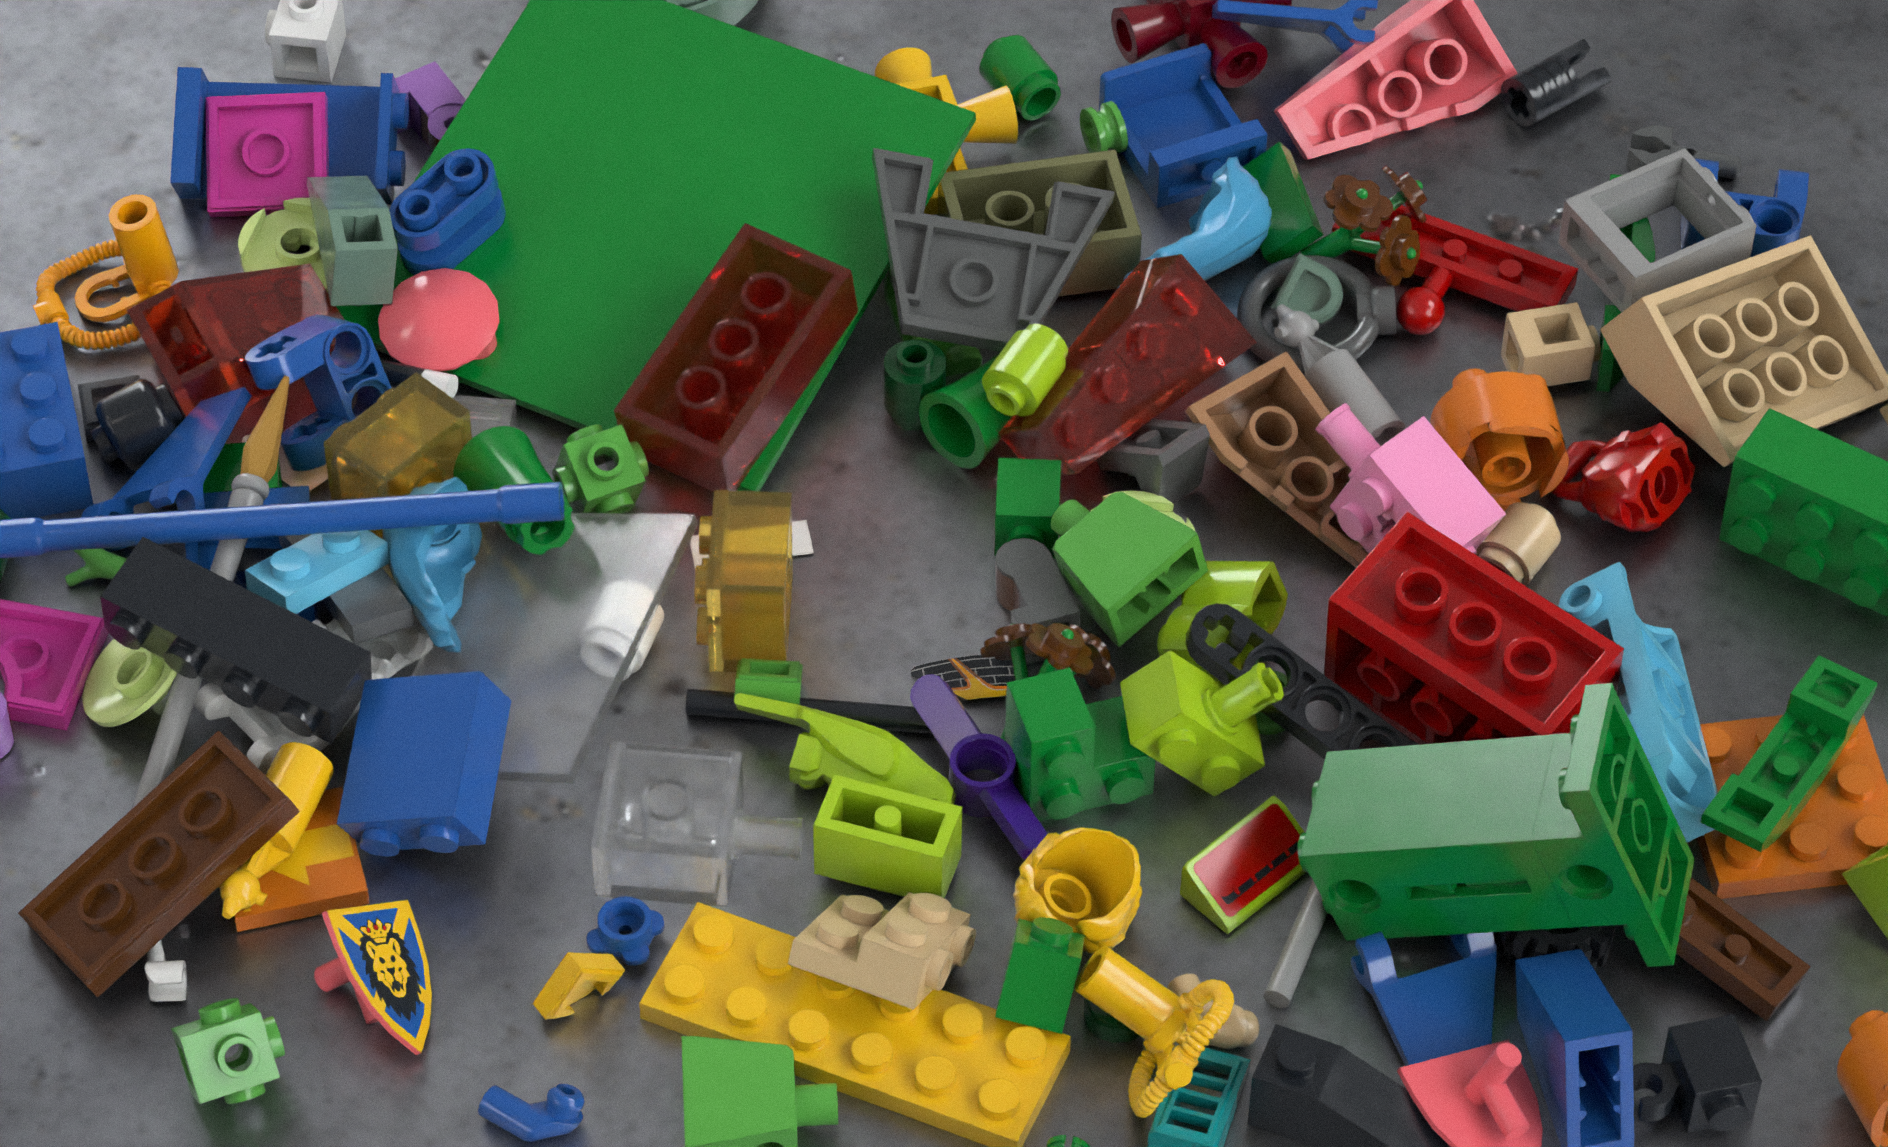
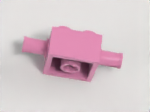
M1347 403L1336 408L1318 424L1315 430L1326 439L1351 469V472L1348 474L1349 482L1329 507L1337 515L1338 523L1345 534L1351 539L1358 541L1368 554L1407 511L1476 554V549L1506 515L1504 510L1424 416L1382 446L1379 445L1353 414Z

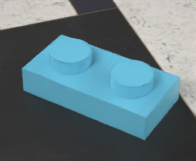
M369 530L312 534L246 569L247 590L297 614L389 564L388 542Z

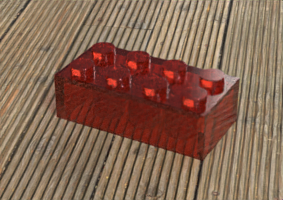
M745 223L614 409L617 425H623L629 442L636 440L640 444L647 461L731 499L858 313L852 271Z

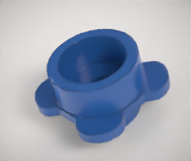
M626 896L614 898L606 902L600 909L597 918L598 927L589 931L586 936L587 947L592 953H610L618 958H623L627 965H641L650 957L648 947L654 936L664 931V918L659 912L650 910L644 902L637 898ZM629 931L631 934L621 935L620 932Z

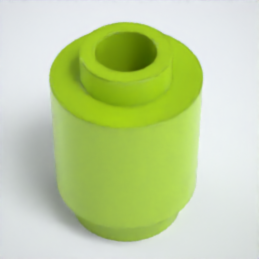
M1030 324L1025 330L1015 332L983 375L982 385L990 404L1005 415H1032L1066 368L1065 358L1068 355V347L1063 338L1051 328L1041 324Z

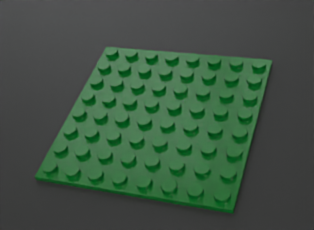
M530 0L414 180L415 182L440 159L452 151L465 148L479 150L485 153L493 162L498 180V188L500 189L506 211L502 226L454 268V270L469 272L485 282L498 301L500 323L495 333L497 338L495 351L485 359L473 360L457 369L441 372L456 375L460 383L578 429L600 424L603 430L622 424L629 442L636 440L642 447L645 455L756 498L890 269L872 163L873 148L934 160L926 200L927 205L974 125L976 113L664 0ZM398 244L394 289L402 281L414 276L405 268ZM383 304L334 306L328 316L358 323L367 330L376 350L389 355L379 335L378 317Z

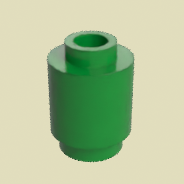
M1011 35L998 38L989 44L984 51L979 66L981 77L992 90L1005 85L1008 86L1013 97L1017 115L1022 116L1026 120H1036L1047 115L1057 105L1061 96L1058 77L1025 37Z

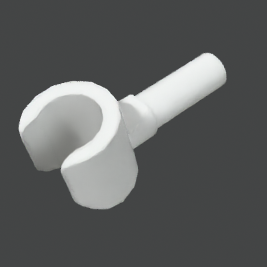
M160 940L147 952L148 958L145 964L146 977L149 980L148 992L150 1001H185L187 997L186 963L184 960L166 961Z

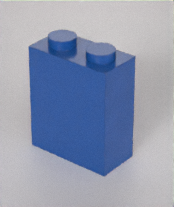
M482 671L365 680L337 825L360 844L362 850L382 857L395 856L399 854L400 850L425 848L438 853L455 852L458 846L485 845L511 699Z

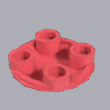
M449 268L428 270L402 281L393 290L392 304H383L378 317L380 340L389 355L401 364L439 372L454 370L473 360L487 358L495 351L497 346L495 333L500 323L498 301L485 282L465 271Z

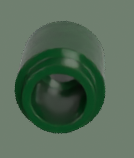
M918 339L905 340L892 346L884 358V406L893 422L899 427L911 431L923 430L919 418L920 402L927 394L946 386V358L942 350L931 342Z

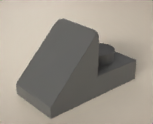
M1136 417L1093 446L1091 450L1100 470L1128 473L1129 476H1135L1142 491L1162 496L1174 504L1200 485L1210 433L1206 425L1201 423Z

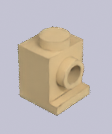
M1577 302L1506 314L1501 357L1507 371L1527 375H1540L1545 379L1547 386L1590 380L1593 362H1597L1600 359V340L1596 328L1593 325L1587 326Z

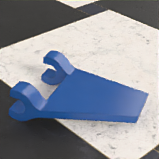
M1217 0L1212 6V18L1319 34L1334 49L1344 53L1354 44L1364 45L1375 40V30L1358 29L1353 21L1362 22L1365 20L1366 11H1375L1378 0H1349L1334 10Z
M245 387L200 401L112 499L88 506L83 511L81 517L134 514V506L147 501L155 509L173 504L174 501L177 504L178 511L205 509L203 483L252 395ZM115 547V548H104V549H105L106 551H108V552H113V551L120 550V549H123V548H126V547Z
M1382 932L1356 939L1355 946L1359 955L1351 958L1352 969L1359 983L1372 995L1405 1066L1492 1044L1497 952L1493 932L1450 935L1455 948L1464 959L1403 978L1397 977L1392 953Z

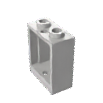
M1684 148L1564 201L1558 243L1622 313L1644 296L1750 258L1756 224L1748 210L1738 205L1718 184L1714 174L1708 168L1702 167ZM1674 205L1705 239L1650 263L1621 232L1620 228Z

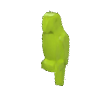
M742 693L735 695L734 703L738 710L799 726L810 732L803 731L799 734L789 765L790 782L799 784L802 789L819 788L825 783L830 785L835 774L953 805L955 803L956 794L948 780L924 762L902 741L884 729L798 704Z

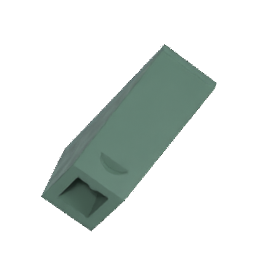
M307 177V188L331 306L392 304L397 244L389 207L369 177Z

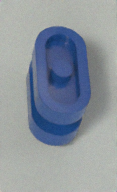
M469 148L458 149L445 155L398 195L389 210L402 262L405 268L413 275L428 270L454 269L502 226L506 214L493 162L485 153Z

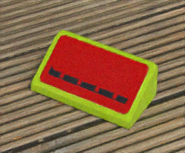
M1275 795L1271 796L1185 863L1181 873L1180 895L1228 935L1306 873L1302 869L1298 858V840L1304 830L1286 805Z

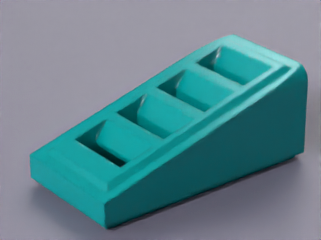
M1205 1047V1051L1201 1052L1198 1058L1199 1063L1196 1067L1229 1075V1078L1225 1080L1192 1071L1193 1076L1189 1084L1222 1092L1221 1098L1186 1089V1086L1177 1090L1172 1089L1168 1096L1163 1098V1102L1159 1103L1148 1134L1147 1147H1224L1250 1069L1251 1059ZM1181 1102L1213 1110L1215 1113L1210 1115L1180 1107ZM1177 1120L1207 1128L1208 1131L1203 1133L1173 1124Z

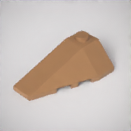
M1287 351L1188 406L1185 412L1193 423L1206 425L1210 433L1209 446L1224 465L1355 568L1367 557L1368 552L1358 541L1351 539L1345 534L1338 523L1337 515L1329 507L1349 482L1348 474L1351 472V469L1326 439L1315 430L1318 424L1330 414V411Z

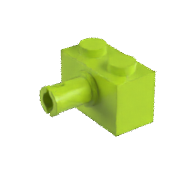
M1169 650L1120 682L1130 744L1214 797L1234 787L1238 782L1265 766L1255 714L1270 704L1282 700L1284 694L1278 676L1270 667L1265 668L1264 663H1257L1251 670L1225 686Z

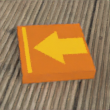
M342 787L325 790L291 858L258 879L261 892L268 894L263 907L254 904L250 908L240 910L234 915L237 932L321 915L327 910L370 904L368 888L356 841L337 825L343 794Z

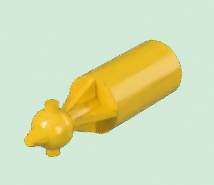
M289 742L283 744L274 757L266 776L294 803L300 812L218 887L220 888V896L223 900L222 916L224 918L231 919L240 910L248 909L254 904L263 907L268 894L261 892L258 879L291 858L334 773L330 760L317 749L303 743Z

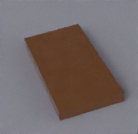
M218 730L20 910L18 914L98 998L300 811L264 773Z

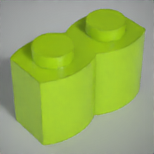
M1206 561L1208 572L1181 594L1182 605L1172 612L1166 624L1159 631L1157 639L1159 656L1171 650L1222 683L1197 664L1189 655L1185 645L1186 632L1196 613L1205 606L1217 603L1227 604L1237 609L1271 635L1282 619L1288 598V593L1274 561ZM1219 625L1213 631L1208 630L1209 634L1205 642L1209 646L1216 648L1222 642L1227 644L1225 640L1229 631L1225 627ZM1247 643L1232 665L1240 670L1248 654L1255 648Z

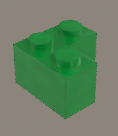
M1070 667L1007 683L1005 741L1013 749L1016 758L1014 785L1039 822L1048 819H1065L1077 812L1113 803L1125 804L1141 796L1153 794L1156 760L1130 744L1122 696L1085 704Z

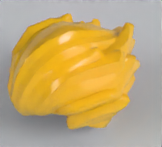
M1080 827L1067 830L1061 834L1056 832L1048 833L1019 867L1021 875L1015 882V892L1013 894L1016 910L1014 920L1017 923L1018 918L1031 922L1039 917L1056 919L1071 926L1073 932L1085 935L1083 952L1087 951V953L1094 954L1103 946L1113 949L1126 938V931L1140 906V897L1142 896V887L1140 885L1141 865L1136 847L1130 844L1126 838L1117 836L1111 831Z

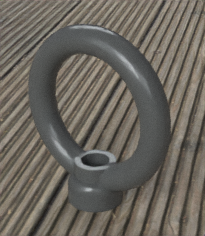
M1304 255L1326 266L1335 273L1342 288L1356 302L1357 323L1354 329L1343 340L1332 346L1348 350L1356 360L1371 347L1378 335L1396 334L1394 286L1375 287L1365 274L1344 261L1327 256ZM1295 256L1269 265L1249 281L1238 302L1237 325L1245 344L1261 360L1268 362L1287 351L1300 371L1305 374L1300 350L1275 340L1265 330L1261 321V309L1265 300L1274 290L1284 284L1298 257Z

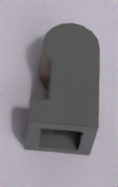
M1027 538L1013 539L1004 543L998 549L995 556L996 596L1002 607L1011 611V624L1026 623L1032 625L1037 623L1048 627L1053 623H1060L1067 626L1074 624L1080 627V610L1047 547L1036 540ZM1035 653L1025 655L1027 664L1046 660V658L1040 657Z

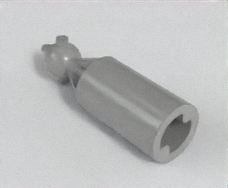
M1284 304L1276 308L1280 322L1279 326L1274 330L1275 337L1281 339L1290 347H1299L1305 378L1330 413L1342 404L1347 403L1353 414L1380 446L1405 429L1404 422L1350 352L1345 349H1338L1314 336L1315 331L1319 329V323L1316 319H1312L1305 312L1293 311Z

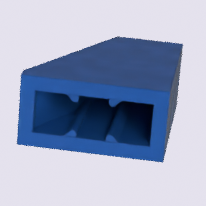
M1582 949L1516 959L1517 1019L1561 1147H1635L1633 1031Z

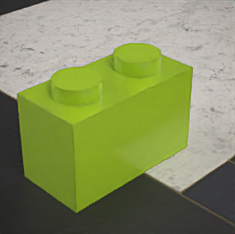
M834 774L813 824L814 874L905 897L910 892L913 894L930 893L945 898L961 858L962 807Z

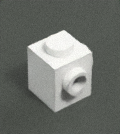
M280 0L277 10H269L265 24V40L267 44H270L274 77L332 82L346 37L342 0Z

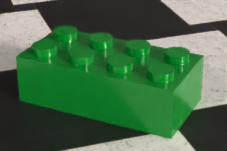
M1769 408L1735 455L1719 540L1735 546L1744 553L1752 554L1785 569L1800 579L1811 581L1848 598L1859 606L1867 607L1888 617V461Z

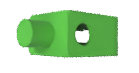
M1123 492L1112 493L1091 512L1077 500H1068L1061 504L1052 516L1051 529L1060 536L1052 550L1064 581L1073 595L1118 647L1124 644L1208 572L1197 532Z
M681 1036L685 1147H798L797 1127L838 1125L837 1083L795 1085L794 1052L789 1046L699 1036Z

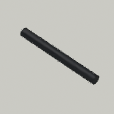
M700 689L687 690L685 707L687 715L781 722L738 710L734 703L735 692ZM800 697L799 705L857 720L884 730L932 734L914 706Z

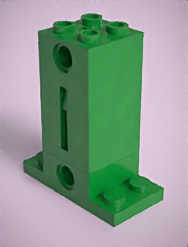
M1612 683L1585 685L1580 713L1573 715L1570 733L1330 751L1326 753L1320 780H1316L1312 787V811L1307 830L1301 833L1298 840V858L1302 869L1305 872H1309L1319 890L1325 911L1328 914H1332L1346 941L1356 940L1378 932H1382L1385 938L1623 925L1627 938L1635 940L1647 967L1674 966L1695 859Z

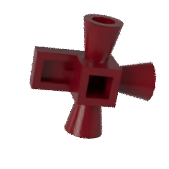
M1146 0L1149 4L1116 7L1112 10L1111 25L1119 51L1129 63H1135L1174 39L1181 49L1204 43L1212 52L1211 66L1218 83L1226 88H1236L1256 78L1264 69L1268 60V51L1265 46L1241 28V22L1212 18V6L1217 0ZM1228 0L1292 6V0Z

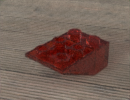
M311 264L180 281L127 309L148 353L185 418L200 401L245 387L252 395L245 408L273 394L276 389L262 390L256 386L245 360L249 350L279 331L315 314L344 320L337 307L331 306L329 294ZM335 337L330 344V355L335 348Z

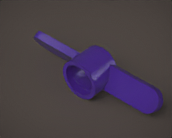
M934 674L922 676L914 683L910 699L950 759L949 783L956 794L954 805L961 806L962 813L972 817L986 818L993 816L1016 852L1026 860L1033 849L1038 846L1048 833L1014 785L1016 758L1013 749L1000 737L984 734L980 731L946 681ZM982 769L992 771L1000 777L992 781L979 782L967 778L964 774Z

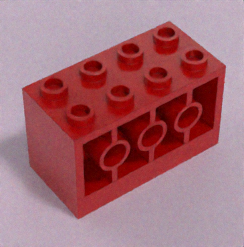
M1407 511L1329 598L1324 675L1419 745L1570 733L1571 719L1573 715L1580 713L1585 685L1612 683L1617 693L1624 648Z

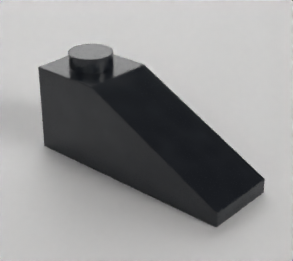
M1275 1024L1252 1076L1248 1125L1313 1147H1450L1431 1128L1406 1088L1340 1045Z

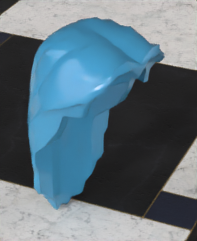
M1229 157L1226 163L1213 174L1211 188L1204 194L1198 211L1189 218L1192 234L1182 237L1174 244L1158 249L1152 256L1143 260L1134 270L1125 275L1124 282L1117 287L1118 290L1114 292L1115 295L1132 301L1183 289L1206 281L1250 258L1258 250L1267 237L1268 229L1272 224V209L1269 206L1268 197L1259 186L1258 180L1240 165L1238 157Z
M453 477L441 483L433 482L425 486L415 487L408 495L468 491L467 485L458 477ZM479 523L383 529L382 539L388 542V565L396 586L413 607L415 618L424 627L435 646L447 652H461L462 643L456 633V629L452 625L451 619L462 606L465 574L476 564L474 557L479 552L482 539Z

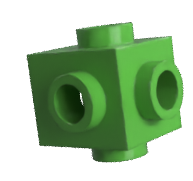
M600 424L591 425L568 436V443L563 444L555 468L552 470L554 482L561 481L563 492L567 497L568 504L572 508L577 523L580 524L597 517L600 520H609L633 509L646 482L644 477L649 475L648 463L640 444L636 440L629 442L622 424L603 430ZM605 463L608 471L601 470L597 466Z
M238 998L221 1000L199 1009V1020L171 1028L190 1094L199 1104L223 1096L226 1104L243 1102L265 1093L264 1083L280 1078L275 1059L285 1056V1050L278 1026L273 1016L263 1019L261 1012L251 1003L240 1006ZM239 1044L237 1052L233 1056L225 1058L227 1050L231 1046Z

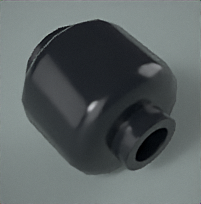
M141 378L97 403L95 410L100 426L91 430L90 433L108 463L120 458L127 468L137 471L167 437L172 434L185 417L164 382L155 387L152 382Z

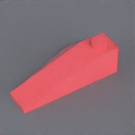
M1410 0L1372 29L1375 30V40L1373 42L1351 46L1273 111L1303 159L1309 160L1371 142L1380 137L1419 128L1449 117L1474 112L1499 95L1503 82L1518 73L1474 0Z

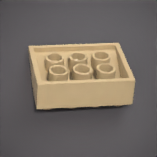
M1811 235L1644 296L1600 329L1628 383L1723 467L1734 463L1735 455L1769 408L1818 430L1888 402V374Z

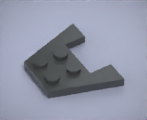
M873 148L872 163L901 333L904 335L1001 352L1015 332L1025 330L1030 324L1042 325L1113 203L1115 194L1114 191L1059 181L1057 183L1054 182L1045 235L925 214L924 210L934 160Z

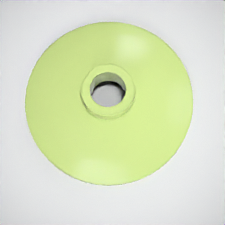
M113 639L99 655L88 674L82 695L84 711L92 721L100 726L113 727L127 723L140 716L152 705L160 702L168 694L177 672L167 665L164 658L142 647L138 650L127 648Z

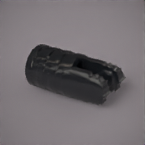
M1585 39L1572 44L1503 82L1501 87L1502 101L1508 114L1515 122L1521 126L1529 127L1611 82L1610 74L1605 67L1593 70L1580 79L1577 78L1571 66L1582 61L1586 54L1590 52L1589 49L1591 47Z

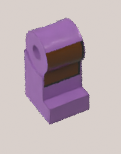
M435 61L395 78L400 93H407L409 100L407 129H398L397 134L413 128L429 148L430 155L466 101Z

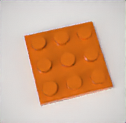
M1864 714L1834 765L1811 799L1785 832L1767 849L1759 852L1717 830L1697 838L1714 895L1720 899L1846 885L1848 883L1842 875L1843 872L1888 844V784ZM1783 715L1700 724L1718 792L1732 773L1739 776Z

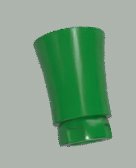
M1000 353L954 383L927 394L920 402L919 418L927 439L941 456L958 467L974 468L978 466L995 445L1019 422L1027 417L1005 415L996 410L988 401L987 394L982 385V378Z
M510 426L492 427L474 436L460 451L453 470V477H458L466 484L468 491L498 489L504 485L554 482L540 462L529 437L523 431ZM565 494L564 520L517 524L496 522L512 541L520 544L528 552L543 555L544 552L552 548L562 547L571 537L575 528L571 520L572 508L568 504Z

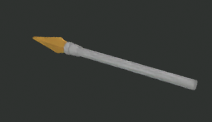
M283 376L243 447L241 473L232 481V492L227 507L263 505V501L269 495L268 482L277 469L290 382L288 376ZM247 539L220 540L210 571L234 582ZM177 673L132 808L172 773L201 684V677L197 676V678L191 679Z

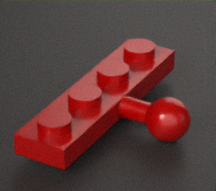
M1403 205L1394 210L1389 219L1381 221L1376 231H1365L1360 235L1362 239L1380 242L1382 230L1386 227L1390 228L1392 221L1398 215L1408 216L1411 220L1412 230L1418 232L1420 257L1413 274L1426 279L1421 287H1414L1403 293L1396 306L1398 322L1407 332L1415 335L1429 334L1440 326L1445 315L1442 298L1449 287L1518 312L1565 304L1576 286L1578 268L1425 213L1424 215L1427 220L1423 223L1418 222L1408 208ZM1334 223L1332 232L1339 229L1340 226ZM1349 250L1371 259H1376L1377 254Z

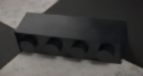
M145 537L141 538L100 596L104 627L117 642L134 650L142 647L164 658L171 669L184 677L195 679L199 676L221 687V690L229 699L243 707L252 708L256 705L276 715L286 728L303 737H310L313 734L332 744L361 701L365 680L372 679L370 651Z

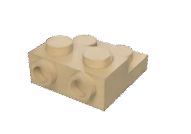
M909 892L890 911L883 909V905L873 898L862 895L846 896L842 894L793 940L788 964L914 1010L932 990L940 991L943 988L950 971L955 966L962 968L966 964L974 946L976 929L968 927L971 914L952 908L948 900L935 894H913Z

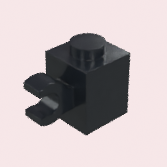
M1734 1014L1669 1027L1661 1064L1646 1062L1633 1066L1634 1091L1650 1089L1657 1094L1640 1098L1637 1111L1639 1121L1654 1122L1663 1119L1670 1113L1674 1102L1687 1133L1706 1129L1725 1131L1733 1129L1743 1122L1753 1120L1762 1080Z

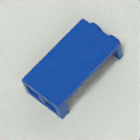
M178 67L170 183L180 199H207L206 97L325 92L328 98L329 177L368 176L385 203L391 205L394 201V186L403 187L405 182V152L396 150L397 130L407 129L408 94L400 93L393 73H381L380 87L209 82L202 68Z

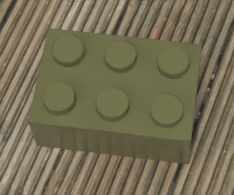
M1116 150L946 172L938 185V216L1045 235L1054 182L1057 183L1059 181L1114 191L1113 203L1059 296L1116 289L1119 285L1123 284L1125 275L1140 264L1142 234Z

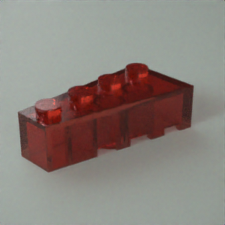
M1182 254L1142 260L1069 347L1068 355L1065 358L1066 368L1036 411L1029 416H1012L998 434L1019 458L1061 460V475L1078 474L1257 342Z

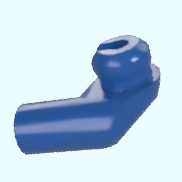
M559 1084L551 1088L547 1093L546 1101L532 1104L494 1085L488 1089L481 1099L478 1114L524 1141L534 1142L571 1133L583 1120L581 1109L585 1102L580 1090L569 1084Z

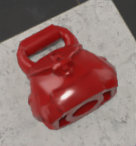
M1659 422L1643 430L1630 432V430L1623 431L1619 436L1612 438L1608 442L1584 440L1571 443L1566 449L1569 457L1566 474L1558 486L1550 493L1565 500L1581 502L1587 511L1598 514L1603 521H1608L1627 532H1648L1660 527L1677 510L1687 494L1692 491L1690 485L1694 476L1695 466L1690 462L1688 448L1684 440L1676 437L1670 428ZM1581 470V481L1570 482Z

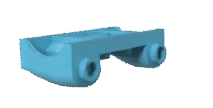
M1619 561L1569 586L1562 594L1558 607L1624 648L1619 679L1624 684L1626 692L1619 695V699L1685 840L1689 842L1715 830L1700 823L1702 813L1718 791L1677 635L1671 628H1661L1645 624L1635 612L1626 569Z

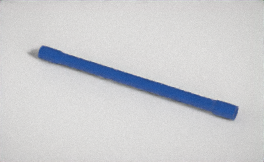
M559 481L504 485L498 489L50 520L39 517L0 520V558L40 556L47 552L130 547L136 546L142 537L159 545L483 522L517 524L564 520L565 512L562 483Z

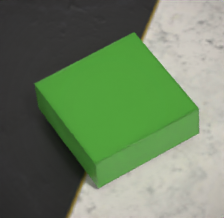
M742 658L738 660L734 698L736 694L742 693L799 705L803 664H800V661Z

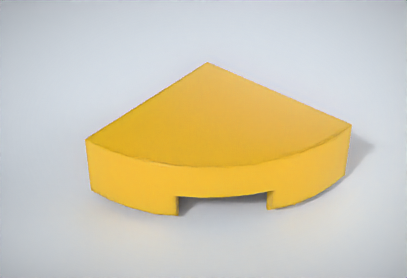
M567 952L532 1004L545 1020L569 1016L575 1013L570 1006L571 1004L584 998L595 989L603 996L619 980L625 969L613 954Z

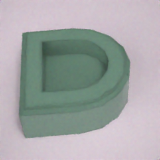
M1299 254L1271 308L1276 311L1279 305L1284 304L1293 311L1305 312L1312 319H1316L1319 326L1333 320L1341 309L1343 302L1342 285L1336 274L1326 266Z

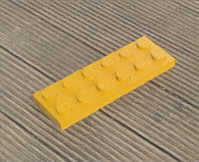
M700 902L696 903L639 1002L640 1019L686 1036L787 1045L794 1052L795 1076L817 1084L837 1083V1091L988 1147L1023 1146L1070 1053L1071 1036L996 1018V1009L944 990H932L913 1010L788 964L793 940L796 937Z

